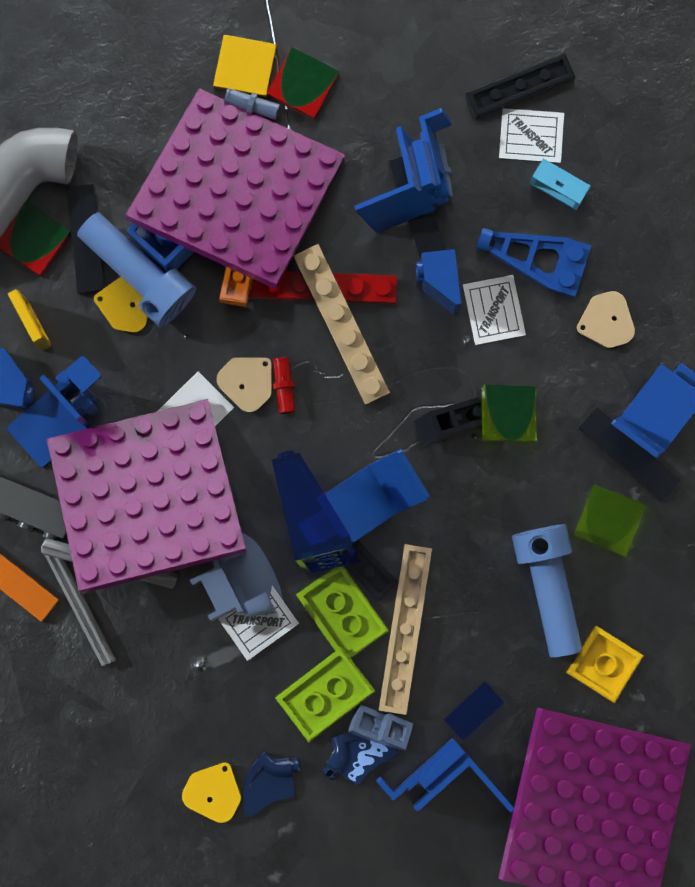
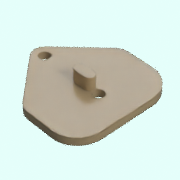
M616 291L592 297L576 327L578 333L606 348L626 344L631 341L635 334L627 302L624 296ZM613 316L616 317V319H617L616 321H613V320H612V317H613ZM585 326V330H581L580 327Z
M232 358L218 372L217 384L241 410L255 412L272 394L271 361L268 358ZM264 362H267L268 365H267V366H263V363H264ZM240 385H244V389H240Z

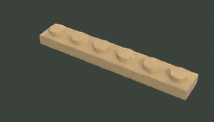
M319 244L294 255L365 405L390 393Z
M404 545L379 711L407 714L432 548Z

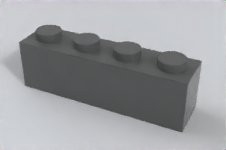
M0 477V519L8 521L9 517L19 520L17 526L33 532L36 527L44 531L43 537L59 541L60 538L68 540L59 500Z

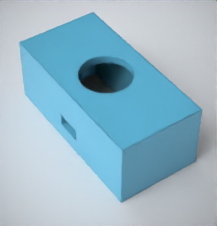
M544 158L530 182L531 185L575 210L578 209L591 186Z

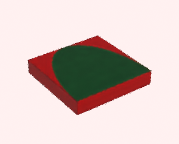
M292 47L267 91V96L315 120L340 72Z
M25 202L1 236L0 250L42 277L70 237L71 231L30 203Z

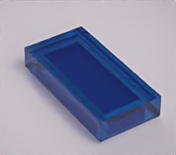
M484 681L444 720L462 740H465L504 702Z

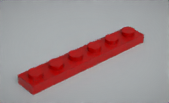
M293 271L284 272L276 289L253 279L249 299L315 301L302 273ZM333 273L348 303L396 304L397 275Z

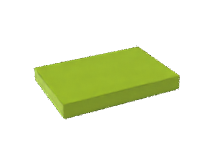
M342 563L296 594L333 649L336 651L343 647L350 658L389 632Z
M340 647L280 693L275 699L306 740L310 742L376 690L344 648Z

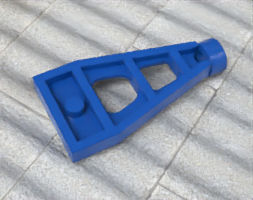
M483 228L476 248L486 251L545 289L574 299L591 250V245L567 237L503 233ZM491 238L495 240L494 246L489 245ZM516 242L530 247L526 261L522 262L508 255L507 249L510 243ZM549 249L555 250L558 253L559 258L554 272L545 273L534 265L533 258L536 251Z

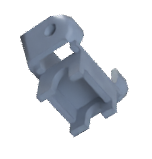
M242 534L246 553L214 560V568L190 580L194 586L203 583L216 609L215 612L207 615L209 620L214 621L234 610H237L238 613H245L247 617L277 613L270 601L272 585L282 598L281 588L275 572L262 549L252 538L245 534Z

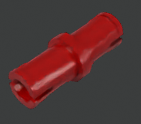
M289 358L273 359L275 375L273 390L277 392L279 414L295 413L293 395L295 382L291 379Z

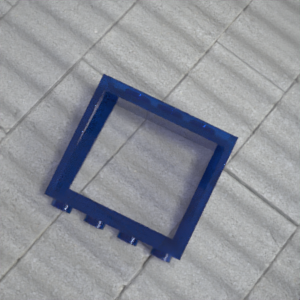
M294 451L279 453L277 455L278 458L272 459V464L297 564L306 575L361 562L359 552L301 454H295Z

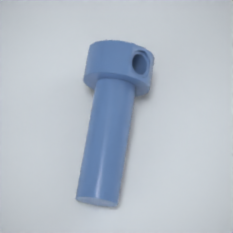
M100 212L93 214L80 227L77 233L78 238L143 297L139 304V309L159 328L172 321L194 296L197 290L196 286L176 268L164 273Z
M567 525L548 526L512 535L517 563H529L549 657H562L581 652V641L562 556L572 553ZM537 538L545 539L548 543V549H539L536 546L535 540Z

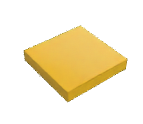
M223 35L213 84L214 89L227 91L230 88L249 95L255 93L258 94V97L267 98L277 45Z
M17 289L8 293L33 343L42 351L50 348L52 344L28 299Z
M595 626L583 644L582 651L578 652L566 673L615 703L644 655L598 626Z

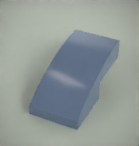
M360 704L355 708L348 732L404 751L409 741L413 723L390 713L384 715Z

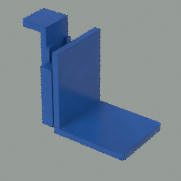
M442 108L419 117L422 128L420 133L421 139L413 141L401 126L396 128L409 184L354 206L355 212L376 233L436 210V203L441 205L448 202V197L451 195L435 132L451 126L452 123Z
M81 356L69 368L55 377L58 381L56 385L45 375H42L39 379L49 390L7 427L10 434L41 468H44L51 462L47 443L48 438L88 429L91 424L85 416L89 414L93 417L100 411L95 405L99 400L91 393L89 388L101 378V374L84 356ZM80 389V394L74 397L73 394Z
M661 363L622 416L614 419L611 424L654 457H660L695 413V371L684 363H680L673 372Z
M399 449L369 464L317 498L323 510L300 523L299 527L313 548L324 544L337 534H339L347 547L396 513L426 501L430 498V495L404 452Z
M453 738L396 789L393 790L381 776L376 779L377 783L393 801L406 789L407 791L411 790L419 782L426 791L412 802L413 807L418 812L470 766L512 814L514 811V807Z

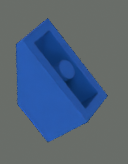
M0 348V406L27 410L28 403L31 404L33 402L34 387H31L32 383L6 349Z

